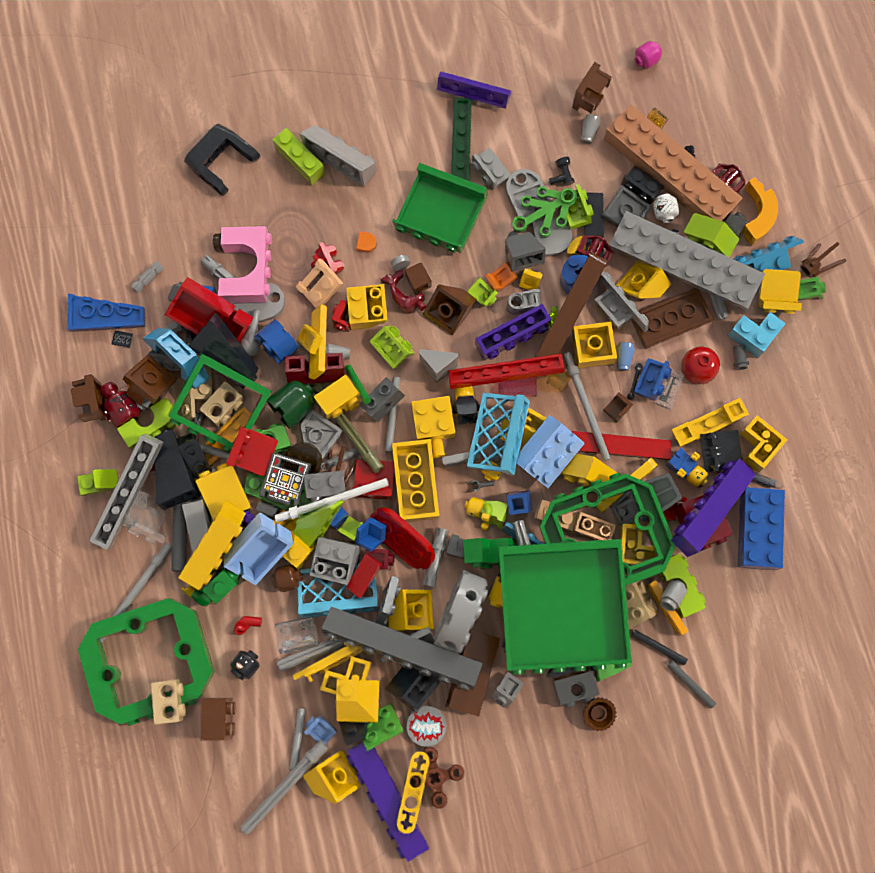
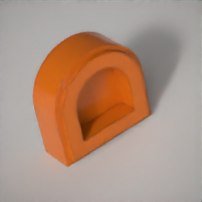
M360 231L356 250L372 252L377 246L376 237L371 233Z

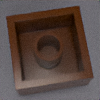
M233 698L201 699L200 741L232 739V735H235V723H232V714L236 712V703L233 702Z

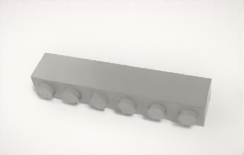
M148 434L140 436L94 530L90 542L106 550L114 546L164 442Z

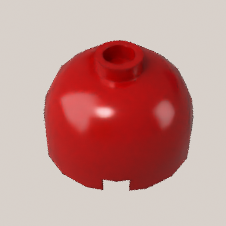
M698 346L689 350L681 362L682 374L693 384L703 385L711 382L718 374L720 368V360L716 352L705 346Z

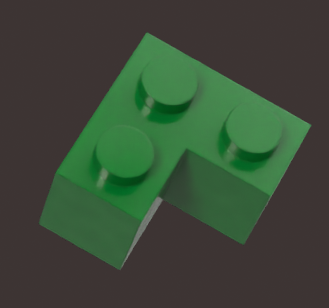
M463 539L464 563L471 564L472 568L492 569V565H498L500 568L499 547L516 546V539Z

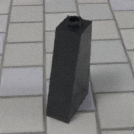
M214 313L192 339L189 347L199 355L202 353L255 382L258 378L256 376L259 369L220 316ZM231 379L241 388L244 389L246 387L245 385Z
M173 429L165 430L160 435L155 436L156 439L164 442L155 459L156 504L163 510L199 495L193 474L178 448L177 438L180 436Z

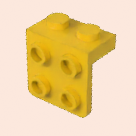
M764 269L762 272L765 273V276L761 282L758 306L765 309L764 312L776 313V309L783 310V313L795 314V311H801L802 303L798 302L801 273L799 271Z

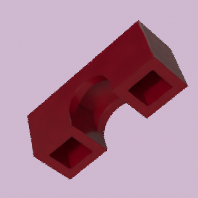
M343 352L325 354V372L315 380L309 378V362L305 360L304 355L285 356L287 382L299 381L303 384L336 382L345 375Z

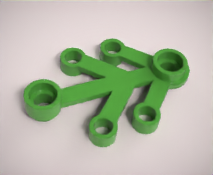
M544 186L537 189L538 198L545 199L550 197L556 199L553 202L533 199L527 195L521 198L523 208H530L532 206L541 209L525 218L522 216L515 217L512 221L514 231L522 233L527 229V225L545 216L543 226L540 228V235L543 238H548L551 235L550 226L555 209L560 206L562 207L560 216L556 219V226L560 229L567 226L566 217L569 207L573 206L577 201V194L573 189L566 188L561 192L547 189ZM540 191L546 192L544 195L539 194ZM566 196H570V197H571L570 200H565L564 198H565ZM529 200L530 203L524 204L523 201ZM563 220L565 223L560 225L558 221ZM523 224V227L517 228V225ZM544 229L549 231L547 234L542 233Z

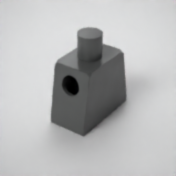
M511 231L508 234V237L505 239V254L512 272L545 263L546 248L531 233L518 234L516 231Z

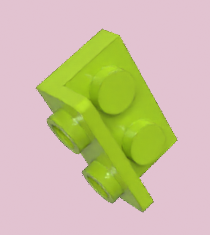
M384 326L369 342L393 369H396L408 356H412L415 352L412 350L413 346L400 336L401 333L395 326Z

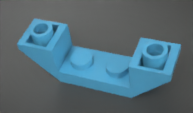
M157 328L145 336L143 341L155 352L160 349L163 350L182 369V378L186 381L198 359L197 354L171 329ZM202 366L191 386L194 390L209 380V375L204 366Z

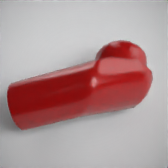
M243 616L234 625L235 634L243 635L251 626L261 627L262 617Z

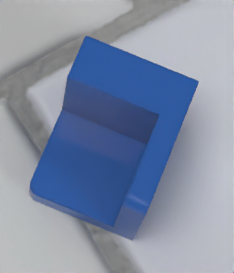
M370 517L357 529L355 544L372 552L385 540L387 525Z

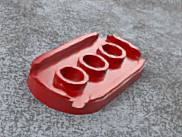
M380 507L371 514V518L387 525L383 543L409 566L425 570L433 564L435 552L432 545L395 511L386 507Z

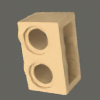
M225 381L199 410L220 428L231 419L230 416L234 411L237 412L242 408L245 399ZM229 395H234L235 398L232 402H226V398ZM216 409H221V414L214 417L213 412Z
M180 680L151 683L154 724L182 721L183 716H185V705L181 703L184 688ZM167 685L171 686L173 690L170 697L164 694V688ZM168 706L174 709L173 717L166 715V708Z

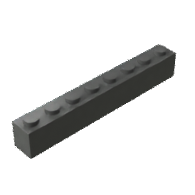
M332 606L322 626L323 634L330 640L336 641V639L344 641L343 644L348 647L354 648L357 646L369 655L374 653L381 655V658L385 661L392 662L394 660L399 662L403 668H415L424 676H436L439 681L446 684L452 682L464 691L474 690L483 664Z

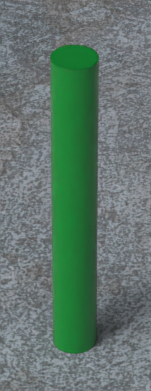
M350 364L346 365L345 370L364 404L370 403L371 399Z

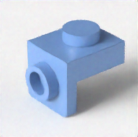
M319 715L316 719L312 717L306 723L307 730L304 734L311 735L317 742L322 740L327 744L338 730Z

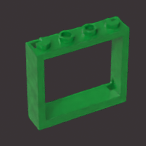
M201 353L167 415L171 418L170 422L178 426L181 424L188 426L187 430L195 435L201 433L206 436L205 440L213 444L217 441L223 444L222 448L231 453L234 445L233 442L177 414L203 364L261 394L259 401L244 426L246 428L252 429L272 391Z

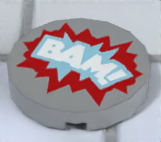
M422 706L417 714L413 711L408 718V735L419 746L429 747L436 745L446 733L445 717L435 707Z

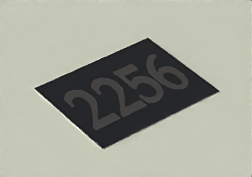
M115 330L111 344L130 348L133 334Z

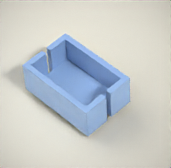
M549 415L519 452L517 464L549 488L584 445V442L561 422Z
M259 512L234 540L228 553H223L224 567L237 575L241 573L242 578L257 585L293 545L291 531L278 523L274 525L272 519Z

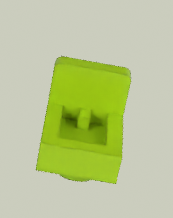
M478 278L466 291L475 297L482 307L491 306L497 298L495 296L498 294L496 290L491 289L481 278Z

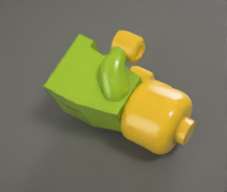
M471 497L464 506L467 515L475 518L481 517V520L485 521L481 525V529L485 531L489 530L490 524H495L497 528L502 529L508 514V504L499 501H484L483 499Z

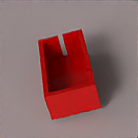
M189 277L182 283L164 314L197 334L214 313H217L238 341L241 340L254 318L241 309L238 311L234 310L236 306Z

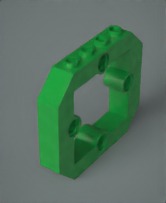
M619 472L609 476L610 480L602 482V479L590 483L591 487L586 489L581 486L573 489V493L565 496V493L554 496V500L551 501L539 528L545 544L577 542L572 538H565L558 517L585 507L595 508L603 500L630 491L638 513L633 517V526L638 531H646L656 557L633 566L623 562L626 571L625 586L666 570L676 545L671 541L673 536L651 484L628 474L621 475ZM594 493L597 496V501L594 503L589 502L586 495ZM640 516H645L648 519L647 526L639 524L638 519Z
M166 598L92 623L78 647V653L95 712L120 725L127 723V726L140 723L139 718L145 716L147 720L154 718L152 693L147 699L120 707L114 685L119 682L121 671L117 666L108 665L100 639L123 631H127L130 634H142L147 630L148 623L174 615L181 638L175 644L174 653L179 659H187L194 682L183 686L184 694L181 696V703H185L186 707L196 704L197 699L203 696L215 673L197 611L172 598ZM135 619L140 621V627L137 630L132 627ZM184 644H188L190 647V652L187 655H184L181 651ZM107 670H110L113 673V677L110 681H108L105 678V673ZM173 690L164 691L167 697H170L173 693ZM171 706L166 708V713L174 711Z

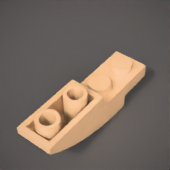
M543 499L540 500L535 519L543 521L551 502ZM574 511L558 517L562 530L594 540H612L616 527L615 524L582 512Z

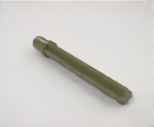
M317 383L312 387L316 395L325 389L321 383ZM342 412V414L334 418L374 473L381 471L384 466Z

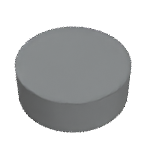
M399 255L393 258L391 261L393 270L398 271L407 268L410 265L409 257L407 255Z

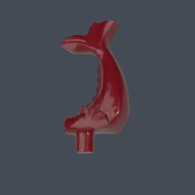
M403 270L397 271L393 276L386 275L380 279L382 283L390 286L392 298L403 312L411 313L416 307L420 311L426 309L427 306L423 303L425 297L422 293L416 296H405L396 288V284L404 276Z

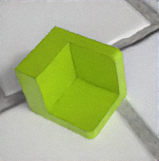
M348 516L343 526L339 527L337 531L355 543L357 529L363 523Z

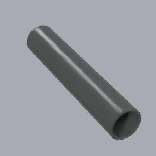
M184 502L173 506L171 571L181 572L186 565V521L182 507Z

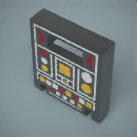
M273 452L260 497L265 498L266 493L269 492L268 500L290 506L292 500H295L293 507H298L305 487L304 475L309 474L312 464ZM283 460L298 464V472L280 467Z

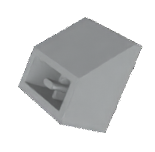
M318 537L310 576L348 585L357 567L361 547L327 537Z

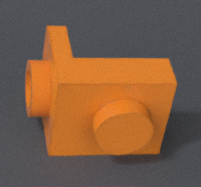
M507 262L493 273L485 275L488 279L487 284L489 287L497 291H502L518 278L516 273L511 271Z

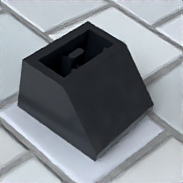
M401 667L385 689L417 714L441 681L433 675H430V677L424 676L415 668L406 669Z

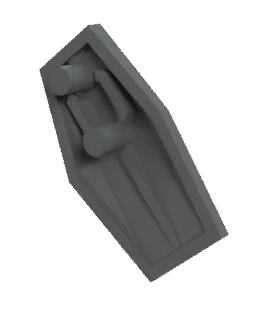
M670 473L644 481L653 486L663 512L683 498ZM630 491L625 492L611 505L620 526L623 523L633 524V517L638 513ZM640 516L638 522L647 521L648 519L645 516Z

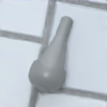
M256 309L253 310L252 317L254 318L239 342L251 357L257 355L260 350V344L254 337L258 333V322L261 313L260 310Z

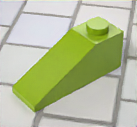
M342 499L314 510L306 516H300L295 522L296 527L293 533L310 548L317 543L318 537L324 536L344 501Z

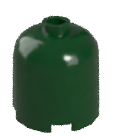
M291 381L272 394L266 402L274 413L277 411L282 416L281 422L290 429L313 410L315 406V399L312 395L314 390L309 384L304 385L299 381Z

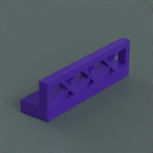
M440 71L438 76L437 90L504 109L507 107L512 92L511 90Z

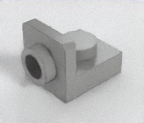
M507 672L491 698L498 705L508 708L524 683Z

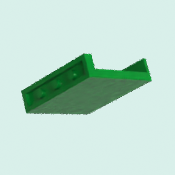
M419 162L417 167L418 175L397 219L392 220L393 225L400 233H410L418 240L423 238L434 246L438 247L441 245L446 247L445 249L449 252H459L462 254L488 197L487 188Z

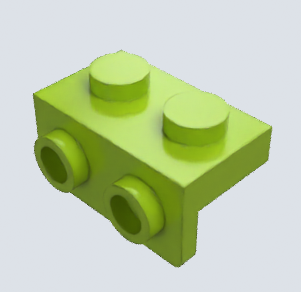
M577 184L576 190H574L577 194V201L573 206L569 207L566 217L570 230L592 223L591 216L594 215L591 205L586 203V200H588L585 189L581 190L580 184ZM566 196L564 199H565V200H570L571 197H570V196Z

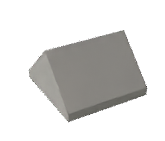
M422 349L419 351L420 364L436 383L448 374V370H453L457 367L458 353Z

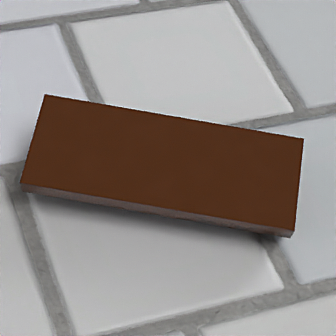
M470 629L468 632L470 633L469 640L459 655L483 663L474 690H461L457 687V684L451 682L445 707L479 717L500 638Z

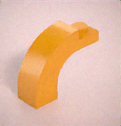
M755 177L748 181L745 190L755 202L758 216L746 224L741 231L751 246L761 241L767 235L778 215V202L773 189L771 188L765 192L763 184Z

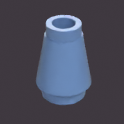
M619 342L617 347L618 369L629 370L635 352L633 343Z

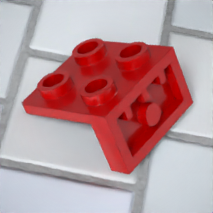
M241 426L226 464L232 467L238 466L265 476L278 440Z
M357 459L353 489L385 478L389 486L354 498L392 500L394 461H380L384 467L378 473H374L363 459Z

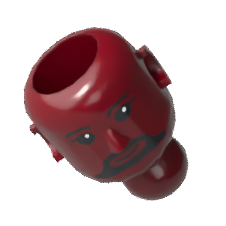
M108 382L100 388L101 395L106 398L103 408L105 411L104 416L108 422H112L115 427L119 428L133 418L136 421L140 418L141 410L136 405V402L126 395V391L118 392L116 383Z

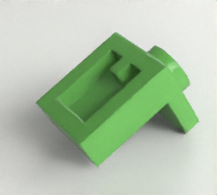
M819 277L800 280L799 301L816 297L824 299L823 293H826V285Z

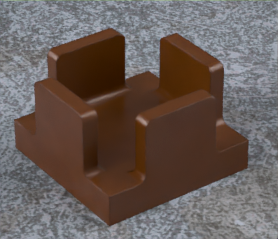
M596 62L592 64L576 89L572 105L573 109L578 111L582 108L592 113L602 101L604 95L601 92L604 87H609L612 76L601 71L600 64Z
M146 355L123 377L125 383L129 384L126 395L139 405H142L145 399L149 400L152 405H155L166 396L170 387L178 379L149 355Z
M92 374L85 375L84 379L73 381L72 386L74 388H71L73 406H82L83 414H79L78 418L82 422L97 419L101 421L106 420L103 408L105 397L100 393L102 383Z

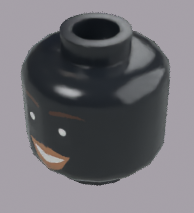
M251 650L248 652L239 651L230 663L232 668L230 672L242 681L244 679H251L260 667L257 661L258 656Z

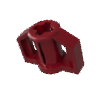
M719 163L712 173L717 176L723 169H726L727 171L718 178L738 193L746 183L741 169L734 164ZM740 177L741 180L735 187H732L731 184Z
M590 235L581 238L575 253L589 256L593 252L599 256L603 247H605L606 252L603 258L609 261L613 251L603 237ZM592 239L588 250H583L587 240Z

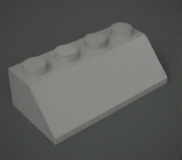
M314 125L301 132L303 145L315 157L363 187L366 186L376 172V162L372 157L364 156L356 147H350L345 144L340 137L330 135L329 131L325 128H319Z

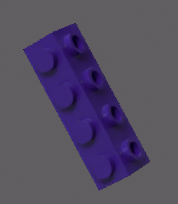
M541 304L477 337L475 345L484 360L488 358L492 360L499 356V352L503 350L509 351L516 347L517 343L529 341L532 335L546 332L552 319L544 305Z

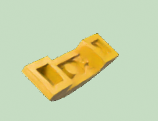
M738 398L704 416L673 428L671 431L679 446L682 447L701 439L700 434L716 432L748 416L749 413L741 398Z

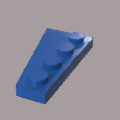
M68 293L69 331L145 327V308L142 306L114 303L108 300H97L91 297H80Z

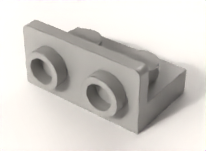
M488 148L479 155L476 153L472 155V167L476 172H480L487 186L490 185L494 190L508 180L511 174L491 148Z

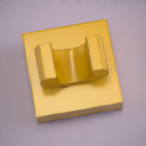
M525 268L519 287L527 290L538 289L543 274L539 271L538 273L534 272L531 268Z

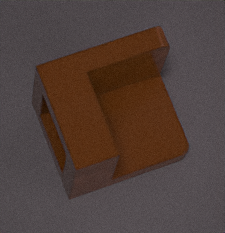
M421 262L405 269V277L415 295L432 287V281Z
M618 392L603 411L617 423L630 410L633 404Z

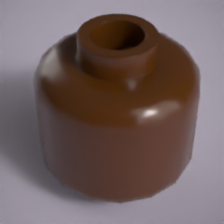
M293 565L278 567L275 569L274 574H272L273 586L280 592L296 590L299 587V582L302 581L301 571L297 570Z

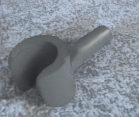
M472 480L466 483L473 485V489L467 491L469 493L476 492L483 487L494 486V481L479 482Z

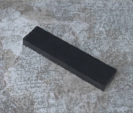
M586 192L588 197L586 203L591 205L594 215L591 216L592 223L584 225V236L598 235L604 238L603 216H601L603 214V193ZM592 239L587 240L585 244L586 251L588 250L592 242ZM604 247L599 255L602 258L604 257Z

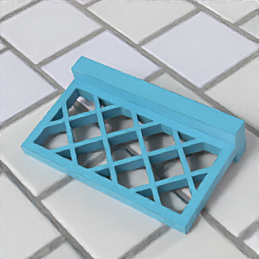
M483 393L467 463L468 468L503 472L507 475L515 474L530 401L524 395L510 396ZM487 399H495L497 404L488 410L486 407ZM508 401H514L513 408L506 412L502 405ZM501 408L504 415L495 420L492 413ZM490 416L493 423L484 428L482 422L486 417ZM508 418L510 421L509 426L502 431L498 424ZM496 426L500 433L491 439L487 432ZM485 434L489 441L480 447L478 440ZM503 436L506 440L505 445L498 449L494 442ZM492 444L496 452L487 457L483 450ZM482 453L485 460L480 464H474L475 456ZM498 455L502 459L500 467L493 466L490 462Z
M311 568L301 569V574H310ZM376 576L372 581V585L369 586L373 590V597L363 596L361 599L356 598L355 594L351 599H344L340 596L346 589L347 585L345 584L337 593L330 587L333 581L326 584L320 578L314 577L308 586L302 581L299 582L298 614L301 619L327 616L331 606L350 614L379 611ZM317 580L325 586L318 595L310 589ZM327 589L335 594L331 601H324L321 598ZM308 591L316 597L311 603L303 604V596Z

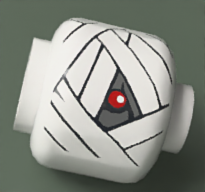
M670 194L658 196L653 203L655 217L657 220L663 221V223L674 221V218L679 214L677 199Z

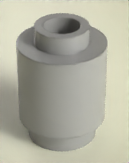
M670 581L660 598V605L668 611L677 609L687 593L685 585L680 581Z

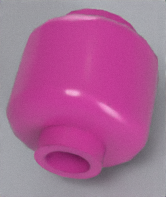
M647 41L636 49L634 60L638 66L648 69L660 61L662 49L658 43Z

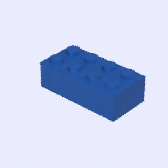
M746 487L741 494L738 567L779 570L783 568L785 490Z

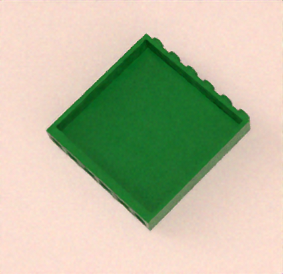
M621 539L499 547L507 671H512V675L524 674V670L532 669V673H545V668H553V672H565V667H573V671L586 670V666H594V670L606 669V665L613 664L615 668H627V664L632 663Z

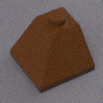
M439 284L422 315L453 335L466 319L477 299L461 288Z

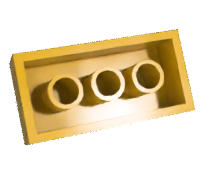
M431 439L392 443L400 517L407 523L439 519Z

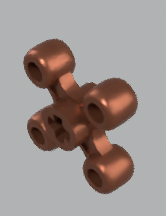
M427 747L423 752L427 754V752L432 751L434 757L429 759L424 785L429 786L433 791L432 805L435 808L441 809L447 804V796L442 790L443 783L447 780L460 781L464 777L465 771L459 764L452 765L447 770L439 768L437 765L438 751L434 747ZM455 769L460 770L459 776L453 775ZM438 772L440 781L437 782L435 780L434 783L431 782V776L429 775ZM417 775L412 776L410 779L414 778L417 781V784L412 787H419L421 778ZM442 797L443 802L440 804L437 803L436 798Z

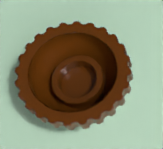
M597 697L586 704L583 717L590 729L603 731L613 725L617 717V711L610 700Z

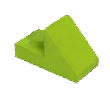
M117 469L92 470L93 473L77 476L81 496L114 490L119 481Z

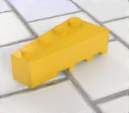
M225 501L178 578L198 590L203 584L207 585L212 577L210 572L213 568L217 570L222 562L221 555L223 553L227 554L232 546L231 539L233 536L237 538L243 528L240 525L246 513Z

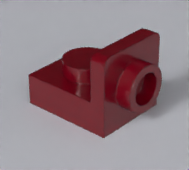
M365 549V554L367 553L383 563L379 570L391 571V566H394L395 556L392 554V551L389 549H374L370 552Z

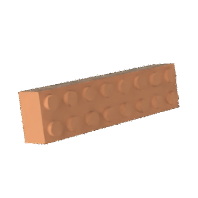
M630 105L607 128L604 139L635 166L664 185L663 189L675 197L692 214L697 213L724 222L743 199L634 106Z

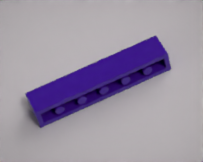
M740 458L733 462L730 460L722 467L723 472L713 479L714 484L709 486L704 491V497L694 504L695 509L684 518L686 521L675 529V535L671 541L687 557L700 552L756 475Z
M364 742L348 750L349 755L346 757L352 767L356 766L359 772L356 775L361 785L365 784L369 791L366 794L370 802H375L379 808L376 812L382 822L386 821L389 827L386 829L391 840L395 839L399 847L396 849L402 859L406 858L407 862L429 850V845L417 823L414 830L410 833H402L398 829L397 819L402 796L376 748L374 747L367 751ZM403 809L402 814H406L405 821L401 820L400 824L403 825V829H407L408 826H412V823L409 822V817L412 814Z

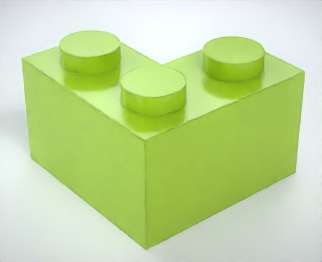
M697 213L693 214L683 232L688 239L727 257H730L740 240L725 222Z

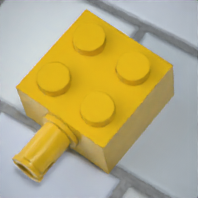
M444 396L412 401L417 440L431 439L433 458L444 457L443 439L455 438L450 397Z

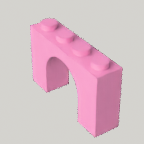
M266 226L221 228V246L224 253L246 252L257 258L256 267L249 275L241 278H219L218 296L230 303L267 302V296L270 295V285L267 284V279L271 277L268 261H271L269 245L272 244L271 233H268Z

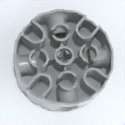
M465 570L461 572L452 590L450 600L447 602L434 635L433 645L454 653L462 652L464 645L467 644L470 633H468L470 627L472 628L475 620L478 619L482 610L480 605L484 602L488 593L486 590L488 586L486 579Z

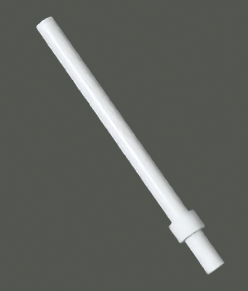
M385 478L304 506L291 507L288 511L276 514L275 519L277 522L289 518L295 519L300 517L301 514L322 508L342 499L344 501L389 486Z

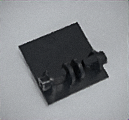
M738 430L700 434L706 472L723 470L722 467L730 460L732 462L739 458L742 460Z

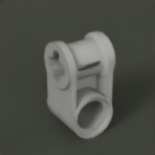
M533 289L511 294L506 304L507 311L516 315L541 305L540 290ZM517 301L520 303V306L515 307L511 302Z

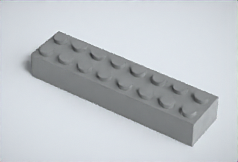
M628 211L625 212L610 243L612 250L638 262L661 268L666 275L745 311L749 308L765 276L763 272Z

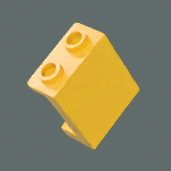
M224 463L217 466V471L210 473L208 470L198 474L199 478L195 481L213 520L218 515L225 501L241 511L251 508L249 499H247L234 467Z

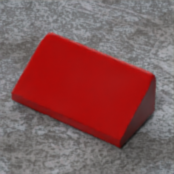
M366 553L346 588L360 599L363 598L383 563Z

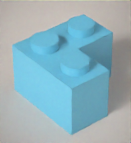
M771 312L759 326L743 315L728 336L739 345H745V349L758 358L786 323Z

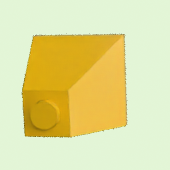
M637 261L616 286H620L625 294L640 299L659 298L665 293L671 282L661 268Z
M295 518L291 519L284 527L291 531L293 545L283 557L300 570L315 552L317 543L309 548L293 533L296 527L295 522L298 519Z
M400 590L393 602L395 604L393 615L388 616L389 628L398 632L417 631L427 627L430 630L434 629L432 591Z
M337 680V721L378 722L379 681Z
M343 749L303 775L314 794L334 804H337L362 786L357 778L356 770L350 765Z

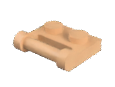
M318 259L315 267L302 282H298L296 288L317 308L320 304L325 305L341 287L343 282L323 260ZM322 271L324 275L310 290L308 285Z

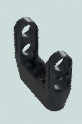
M216 124L189 151L184 162L199 178L220 195L225 196L229 190L224 185L223 180L208 169L215 159L229 145L249 161L256 162L261 156L256 149L235 132L221 124Z

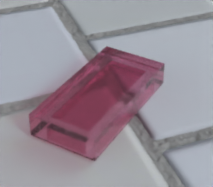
M537 377L498 382L500 395L516 396L518 394L525 397H537Z

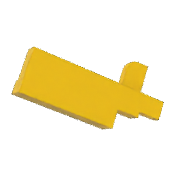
M346 646L294 674L293 677L297 680L305 675L309 682L313 681L312 675L318 672L323 674L326 670H331L351 659V656L354 657L362 653V648Z

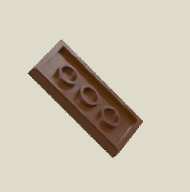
M694 288L638 311L640 314L643 313L649 320L646 332L640 328L634 319L631 321L644 349H647L711 323L714 319L700 290Z

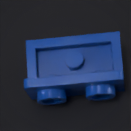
M648 358L634 394L656 401L658 396L661 397L665 388L663 385L664 380L669 379L672 371L669 362L665 361V363Z

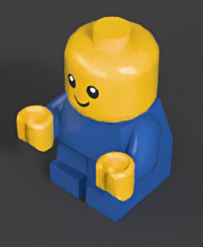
M680 448L666 464L670 470L676 473L677 477L686 478L694 487L704 486L708 481L706 479L708 473L697 465V460L701 456L696 452L690 456L685 450Z

